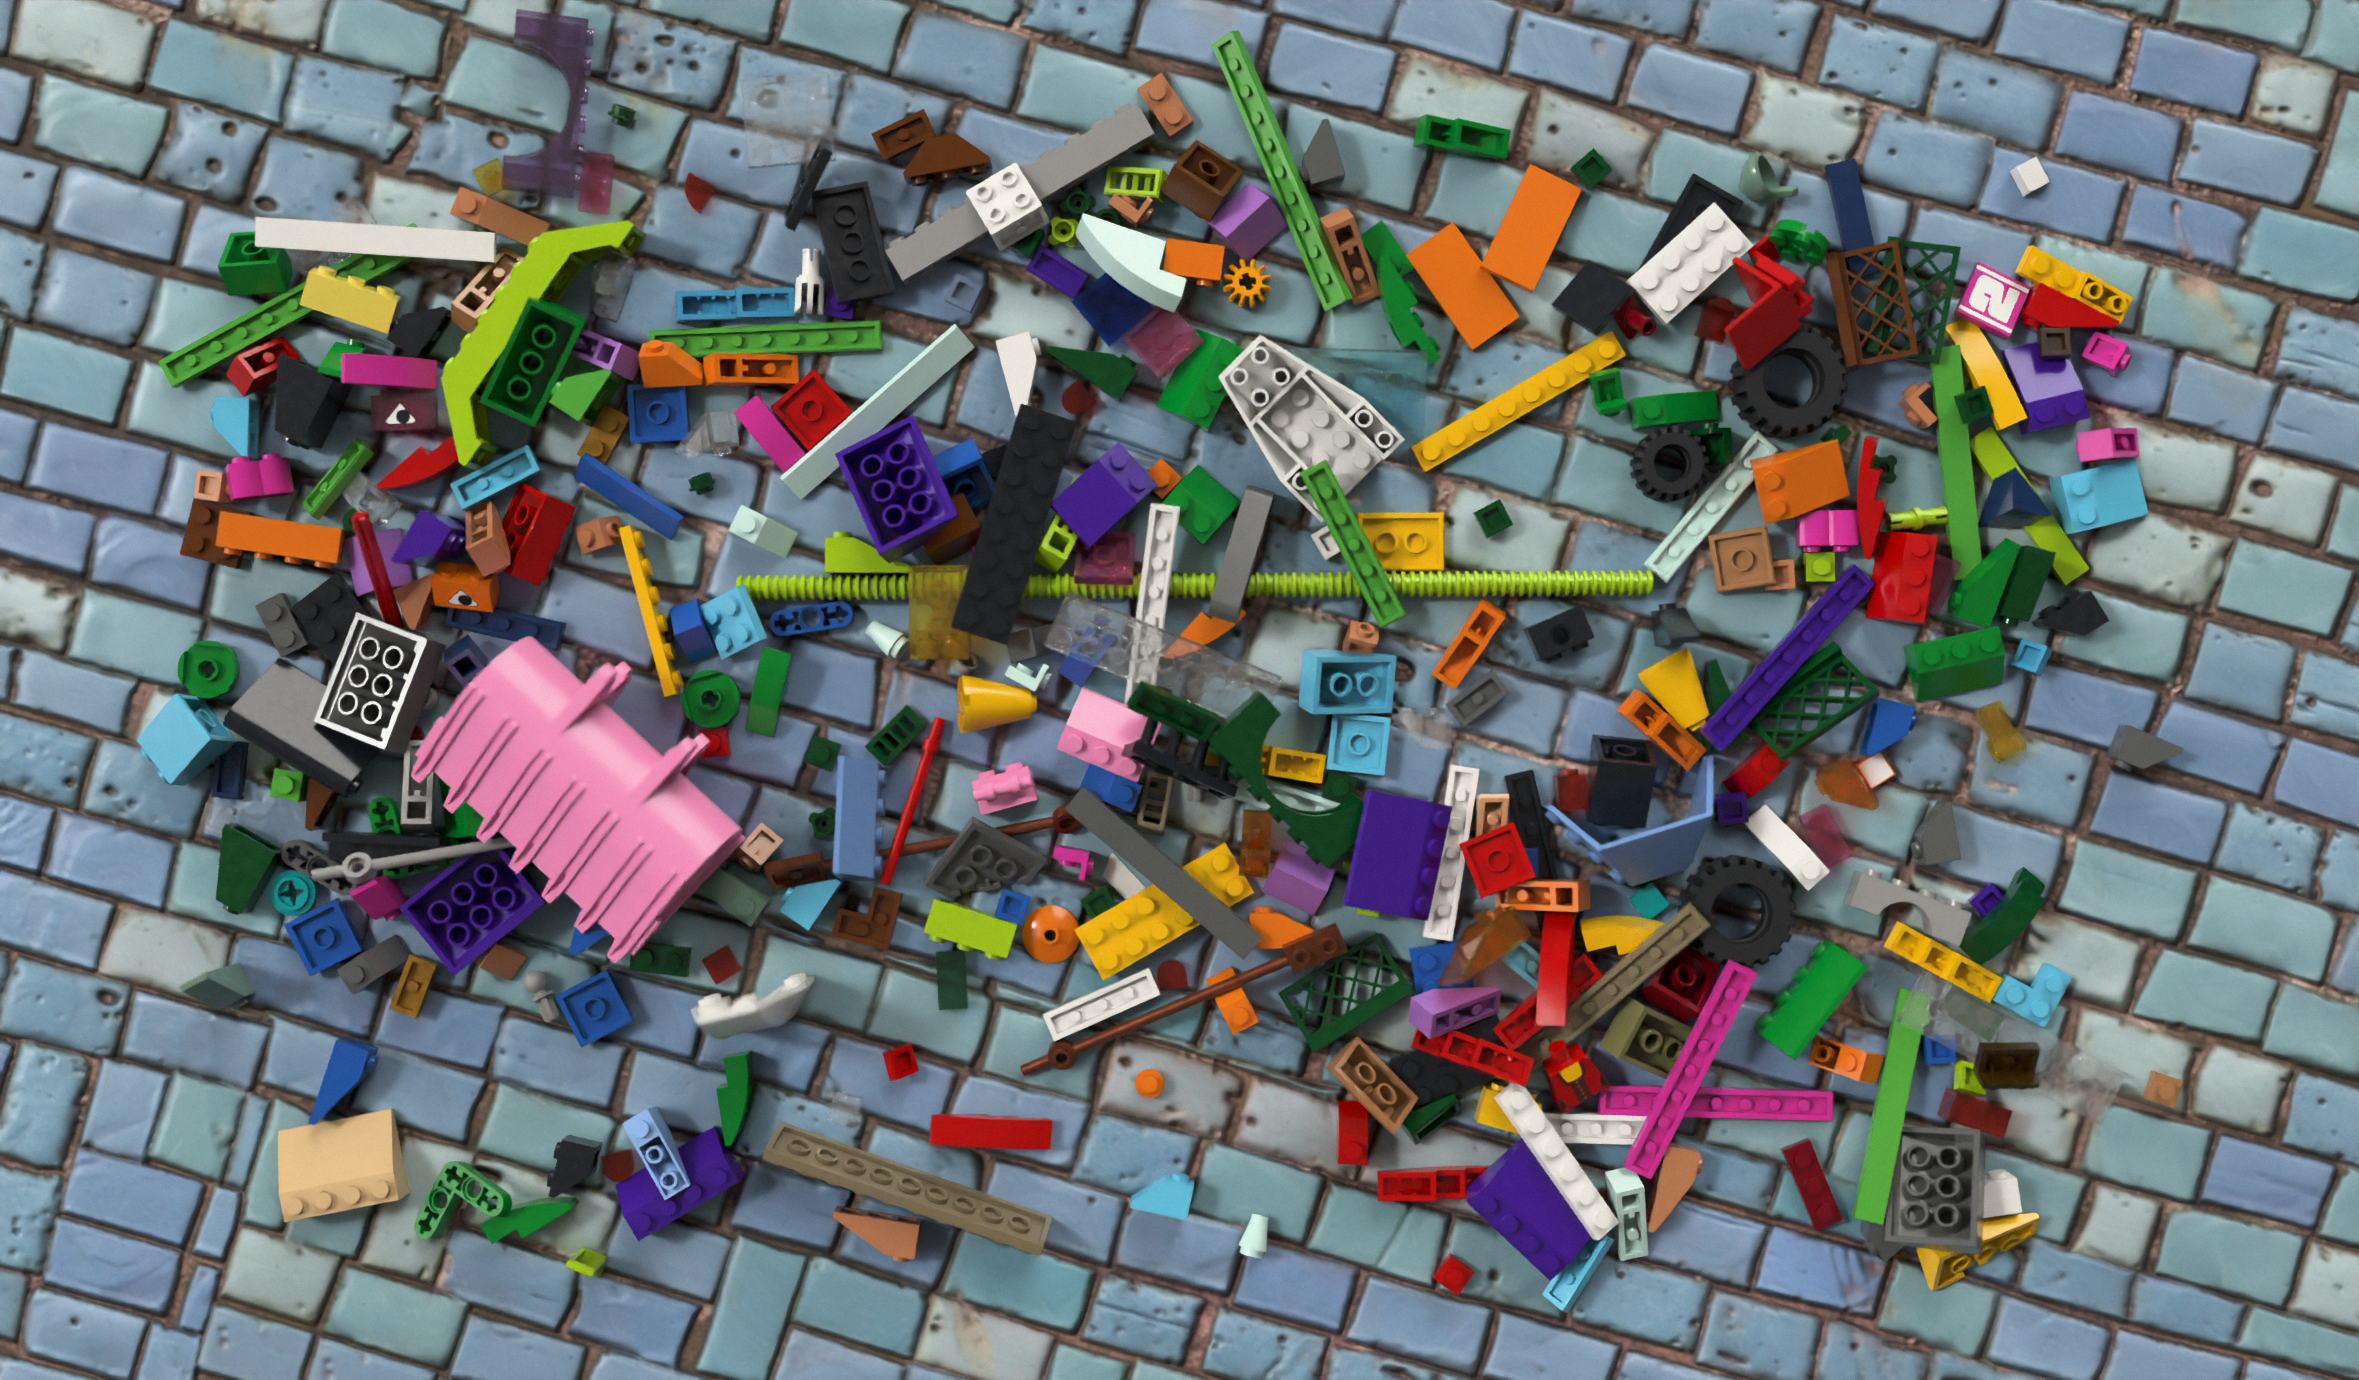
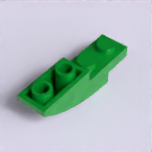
M1384 254L1377 259L1376 275L1378 292L1386 320L1401 348L1412 343L1426 365H1432L1441 358L1438 354L1441 349L1432 336L1427 337L1422 330L1424 323L1416 312L1411 313L1409 310L1418 303L1415 298L1418 294L1409 281L1404 282L1399 275L1401 268L1392 256L1388 258Z

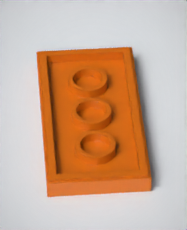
M1529 164L1480 269L1532 293L1582 189Z
M1454 222L1406 255L1414 266V271L1471 351L1520 317L1490 273L1480 269L1481 260Z

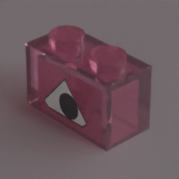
M410 389L409 394H399L398 390H381L380 395L370 396L372 431L381 434L439 431L437 396L427 393V389Z

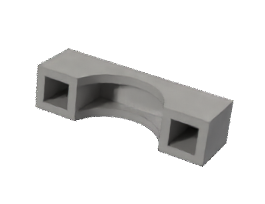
M1865 868L1864 873L1854 870L1843 903L1878 915L1884 908L1893 903L1908 902L1920 913L1925 934L1960 946L1972 913L1963 910V903L1947 898L1946 903L1935 900L1936 893L1920 888L1918 893L1908 889L1909 883L1895 878L1892 879L1891 883L1881 879L1882 873Z

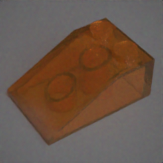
M1498 905L1491 910L1486 908L1473 916L1476 921L1468 925L1438 980L1440 986L1466 982L1532 936L1514 905L1505 908Z

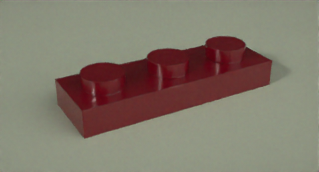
M1805 1138L1781 1148L1813 1229L1818 1231L1843 1221L1810 1140Z

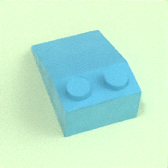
M2135 458L2049 479L2059 524L2065 534L2086 531L2149 514Z
M1330 649L1303 650L1298 707L1311 714L1392 713L1397 656Z

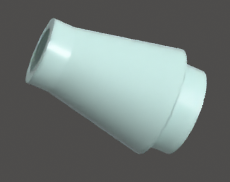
M874 620L865 632L888 658L899 659L910 644L906 634L883 625L877 620Z
M1252 1213L1251 1220L1239 1243V1246H1241L1239 1253L1262 1259L1263 1252L1267 1251L1268 1217Z

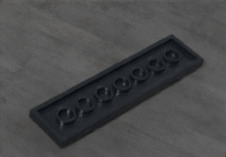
M1022 403L1020 404L953 615L951 628L1007 645L1075 430L1076 421Z

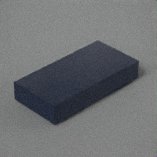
M236 741V743L230 746L229 750L222 755L220 754L215 759L211 797L243 800L249 742Z

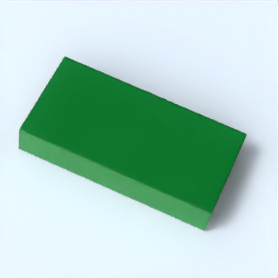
M1382 220L1360 235L1366 252L1376 266L1377 259L1386 254L1388 258L1392 256L1401 268L1399 275L1401 278L1414 270V266Z

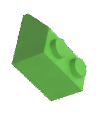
M607 369L565 377L563 382L559 381L552 389L551 396L553 397L549 402L577 421L592 427L603 406L609 404L624 379Z

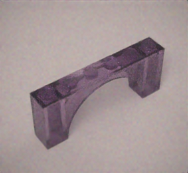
M516 9L515 45L540 53L558 68L570 91L571 109L565 127L550 144L529 154L503 156L502 190L573 199L574 191H580L581 173H576L577 162H583L584 145L578 144L579 133H585L586 116L581 115L582 104H588L589 87L583 85L584 75L590 76L592 59L586 57L587 46L593 47L594 29L589 28V19Z

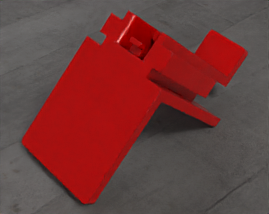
M1765 236L1747 251L1755 268L1737 257L1732 260L1750 301L1755 303L1725 328V332L1742 367L1747 371L1801 327L1798 318L1800 316L1802 318L1808 316L1813 311L1811 304L1815 301L1812 296L1801 290L1807 284L1806 280L1775 262L1779 258V254L1768 236Z

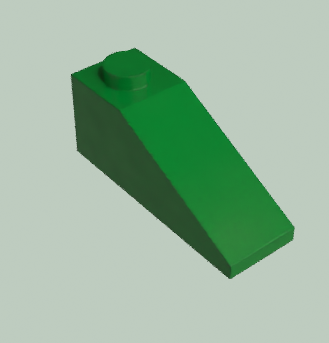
M1716 390L1637 397L1628 402L1632 430L1719 419Z
M2005 538L1957 585L1956 590L1951 593L1948 600V613L1958 619L1990 628L2021 545Z

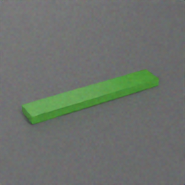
M1324 459L1300 472L1379 627L1383 628L1406 616L1327 460Z

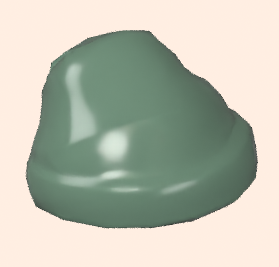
M1754 152L1749 155L1748 160L1742 167L1739 188L1751 202L1766 199L1775 202L1784 197L1798 195L1797 186L1779 185L1772 166L1762 153Z

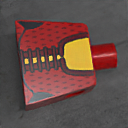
M1557 1040L1549 1045L1548 1050L1551 1057L1542 1062V1068L1551 1096L1563 1114L1611 1087L1599 1068L1577 1043L1566 1047L1564 1041Z

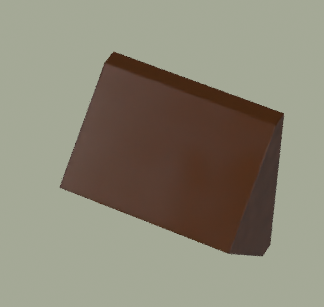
M963 491L951 496L959 517L923 544L928 556L936 567L972 550L971 547L977 543L981 525Z

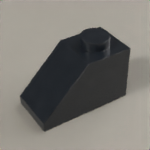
M438 307L403 314L401 318H397L391 324L390 334L387 339L414 358L427 359L451 323V310L445 307Z

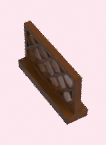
M1890 241L1842 253H1837V251L1827 253L1825 257L1843 355L1848 372L1860 370L1861 367L1918 356V347L1898 241ZM1893 249L1894 260L1888 269L1874 262L1881 251ZM1872 254L1870 259L1864 255ZM1859 257L1867 263L1858 276L1847 270L1846 259ZM1870 265L1884 273L1875 287L1861 279ZM1895 266L1897 275L1891 272ZM1848 276L1851 277L1852 279H1854V281H1853V283L1851 284V286H1850V283H1849V278H1848ZM1888 276L1898 281L1900 285L1893 298L1879 290ZM1858 282L1872 290L1863 304L1853 299L1851 294ZM1876 293L1890 301L1881 315L1867 308V305ZM1900 294L1902 296L1903 304L1897 301ZM1893 304L1905 312V317L1898 326L1884 318ZM1854 305L1860 308L1856 314L1854 310ZM1863 311L1877 318L1868 333L1857 326V319ZM1881 321L1895 329L1886 344L1872 336ZM1905 323H1907L1908 332L1902 329ZM1859 333L1865 336L1862 342H1860ZM1901 333L1910 339L1911 349L1898 352L1891 348L1890 344L1897 334ZM1869 339L1883 347L1876 357L1863 358L1862 348ZM1886 350L1891 352V354L1883 355Z

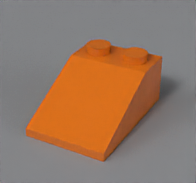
M1838 439L1750 460L1761 514L1765 524L1794 518L1850 495Z

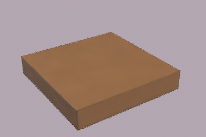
M1767 526L1708 535L1717 593L1777 583Z

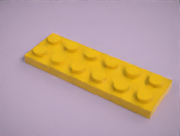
M1225 842L1182 866L1186 872L1228 907L1254 893ZM1151 884L1075 928L1074 931L1104 981L1200 925V923L1154 884Z

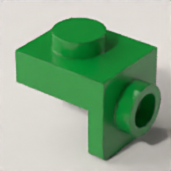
M1617 367L1589 374L1593 407L1599 415L1615 416L1620 411L1628 409L1627 402L1623 398L1621 376Z

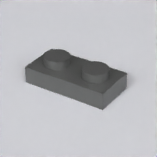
M279 593L255 605L281 658H285L311 645L297 616L290 609L292 606L285 593Z
M1490 670L1445 703V705L1460 726L1464 727L1510 692L1496 673Z

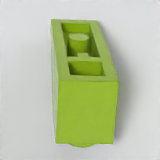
M1073 477L1069 486L1076 480L1075 477ZM1055 512L1040 538L1033 560L1054 573L1066 562L1077 539L1074 532Z
M833 532V537H825V573L916 574V568L898 559L891 563L886 562L878 554L875 547L857 538L850 537V532Z

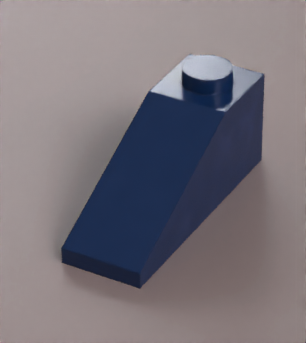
M466 635L444 650V665L464 688L490 664L486 655L469 635Z

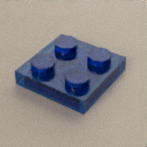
M1107 273L1102 275L1072 301L1073 306L1108 347H1111L1153 311V308L1146 300L1120 285Z

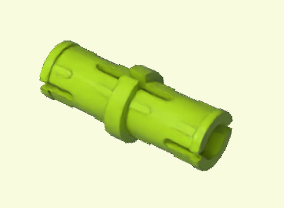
M1945 506L1928 509L1914 507L1906 512L1886 513L1885 520H1890V522L1885 523L1887 531L1890 532L1908 528L1921 530L1923 526L1947 524L1948 517L1943 518L1942 515H1948Z

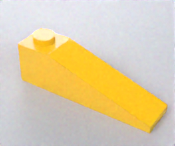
M2037 1213L1983 1218L1982 1255L1950 1253L1916 1247L1928 1287L1933 1292L1957 1282L1965 1277L1964 1270L1976 1263L1980 1267L1988 1263L1987 1259L1995 1251L2000 1249L2002 1252H2006L2036 1233L2040 1217Z

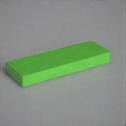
M358 437L355 438L302 502L308 513L318 521L374 454L364 441Z

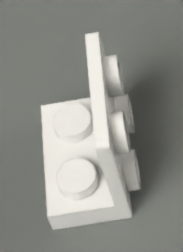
M1016 163L1011 164L966 192L999 251L1004 250L1050 223L1041 202Z

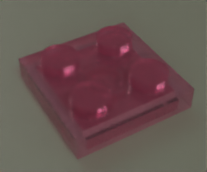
M1158 306L1122 337L1129 348L1160 381L1204 343L1203 339L1176 310L1173 313Z
M1106 533L1089 549L1077 537L1074 584L1133 585L1135 533Z

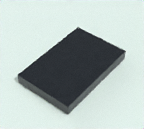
M824 137L820 139L784 213V225L790 230H796L833 154L832 142Z

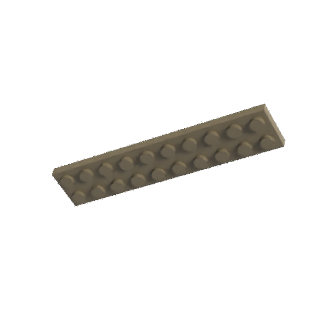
M781 1121L766 1146L762 1159L770 1161L775 1166L793 1169L804 1176H812L824 1180L832 1186L850 1189L858 1195L870 1196L881 1200L884 1204L907 1209L915 1215L927 1216L941 1224L952 1225L964 1229L969 1234L987 1237L998 1244H1007L1027 1254L1041 1255L1052 1221V1216Z

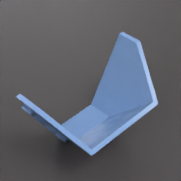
M1707 754L1701 756L1687 819L1600 845L1553 805H1543L1547 810L1544 815L1554 825L1558 826L1561 823L1569 831L1566 833V836L1577 846L1583 843L1590 850L1587 855L1599 866L1602 863L1607 865L1611 869L1609 875L1621 886L1624 882L1627 885L1635 886L1687 870L1690 863L1693 864L1697 848L1713 816V775L1716 767L1714 755Z

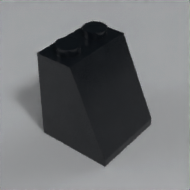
M280 353L277 365L275 430L284 435L283 441L293 446H300L307 450L311 446L321 449L353 387L341 383V381L319 373L318 369L300 360Z
M1592 735L1584 807L1587 822L1596 826L1617 825L1625 829L1646 828L1657 771V762L1650 740Z

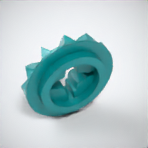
M287 870L274 878L270 886L269 897L272 905L278 912L287 916H298L309 911L316 902L315 896L318 889L314 886L312 878L298 870ZM292 884L295 889L304 891L301 895L296 896V901H294L293 896H283V893L292 889Z

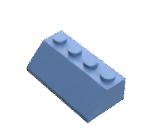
M838 756L833 874L842 881L877 882L878 874H882L883 857L879 856V845L884 844V828L880 827V816H885L886 803L885 799H881L882 787H886L887 772L882 770L883 767L878 761Z

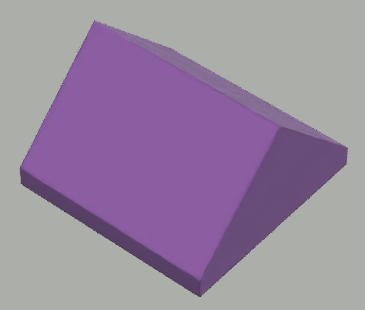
M1250 182L1226 202L1210 222H1207L1239 259H1244L1245 264L1288 226L1271 199Z
M402 528L374 531L392 589H397L413 582L410 565L391 561L404 538ZM353 536L344 540L356 597L375 594L357 537Z
M1285 839L1261 891L1314 916L1328 892L1338 863L1333 862L1328 868L1322 862L1316 865L1305 853L1308 850L1307 848Z

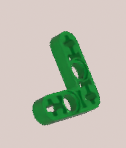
M378 797L372 800L368 807V815L373 832L385 833L387 830H393L396 833L404 834L396 801L390 797ZM381 802L383 806L389 807L385 817L383 814L377 813V809L381 807ZM392 820L394 822V825L380 827V823ZM451 838L450 846L451 843L454 846L465 844L466 842L459 838ZM462 856L456 857V859L455 857L449 858V865L446 866L430 865L425 867L420 864H413L402 867L400 874L398 870H393L392 868L384 869L383 871L391 879H401L451 866Z
M450 1161L442 1168L414 1224L415 1233L421 1239H436L440 1237L461 1197L486 1216L504 1217L511 1210V1196L468 1163ZM456 1174H457L458 1176H460L461 1178H466V1179H465V1180L456 1179V1177H457ZM476 1181L481 1185V1192L477 1197L472 1193V1187ZM444 1192L447 1195V1204L444 1208H441L439 1196ZM488 1198H490V1199H497V1204H496L495 1202H493L492 1200H487V1199H488Z

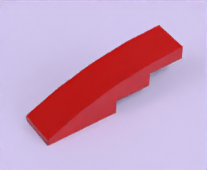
M1866 436L1864 438L1857 488L1859 533L1864 558L1869 560L1874 556L1888 500L1877 497L1884 469L1872 466L1879 438L1873 436Z
M1545 911L1539 959L1536 1025L1568 1026V997H1571L1572 968H1574L1575 912Z
M1585 951L1574 958V968H1572L1571 997H1568V1005L1579 998L1581 992L1603 976L1601 970ZM1537 989L1493 1028V1031L1508 1049L1512 1051L1545 1027L1536 1025Z
M1416 1028L1410 1048L1522 1087H1526L1535 1060L1481 1038L1476 1039L1455 1030L1429 1039Z
M931 1114L929 1143L980 1148L1050 1149L1052 1120L1049 1118H1020L1018 1116H989L987 1114Z
M1491 1165L1422 1167L1377 1171L1378 1201L1466 1199V1188Z

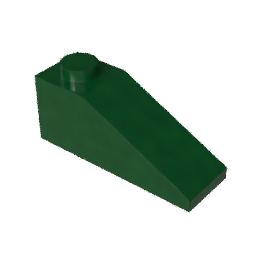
M1049 346L1046 350L1047 355L1119 403L1139 374L1138 370L1135 369L1137 364L1123 354L1119 358L1109 353Z
M1716 659L1705 662L1703 694L1709 711V716L1705 718L1706 722L1731 696ZM1744 727L1723 751H1718L1700 734L1707 750L1711 749L1712 753L1716 754L1750 741V737Z

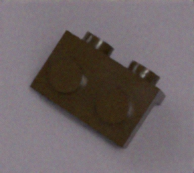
M2037 1042L1979 1043L1973 1073L1983 1089H2038L2040 1081L2035 1074L2041 1049Z

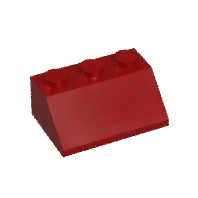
M524 482L519 484L502 520L511 564L503 571L540 587L542 580L548 574L549 565L554 554L560 548L562 536L567 526L572 522L576 507Z
M1880 532L1871 579L1875 585L1869 592L1866 618L1926 626L1939 543L1938 536L1910 532Z

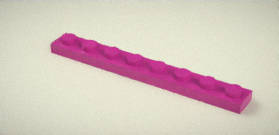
M1728 959L1623 1162L1625 1168L1649 1179L1653 1177L1757 976L1754 970Z
M1610 1084L1611 1087L1598 1094V1113L1600 1115L1648 1116L1663 1086ZM1699 1087L1684 1117L1833 1121V1091Z

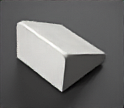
M2037 157L2010 170L2023 196L2050 182Z

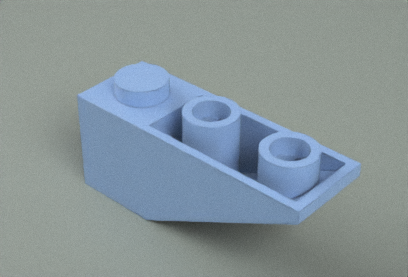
M657 1107L645 1109L622 1124L664 1200L669 1199L691 1185L671 1131Z

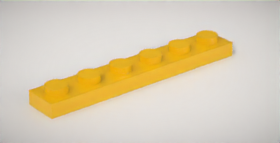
M631 525L619 528L620 536L664 697L680 695L683 680L679 670L675 671L672 660L676 659L675 650L672 643H668L665 632L668 631V625L663 614L660 615L657 606L661 602L657 587H652L650 580L653 570L649 559L644 558L642 548L645 547V540L641 530L637 531V528Z

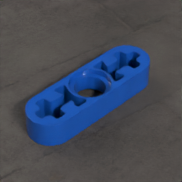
M837 601L776 611L771 616L769 624L771 630L776 635L791 636L847 627L853 622L855 612L850 604ZM842 606L844 611H848V616L844 617V622L840 623L839 619L832 618L828 619L830 625L825 626L826 615L823 608H828V614L838 612V607ZM811 610L818 612L820 615V622L815 627L807 626L804 621L805 614ZM799 612L798 622L802 628L801 630H797L798 624L788 625L786 627L787 631L784 632L782 627H777L776 622L781 620L782 615H784L785 619H797L794 613Z

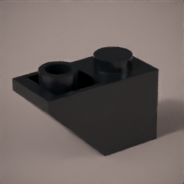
M2077 589L2063 597L2064 602L2057 607L2050 605L2038 612L2039 618L2032 621V624L2036 628L2070 636H2085L2110 620L2092 591L2080 592Z
M573 1135L566 1136L561 1142L558 1141L553 1156L554 1159H557L555 1170L550 1171L547 1180V1187H550L548 1197L555 1198L596 1171L602 1142Z

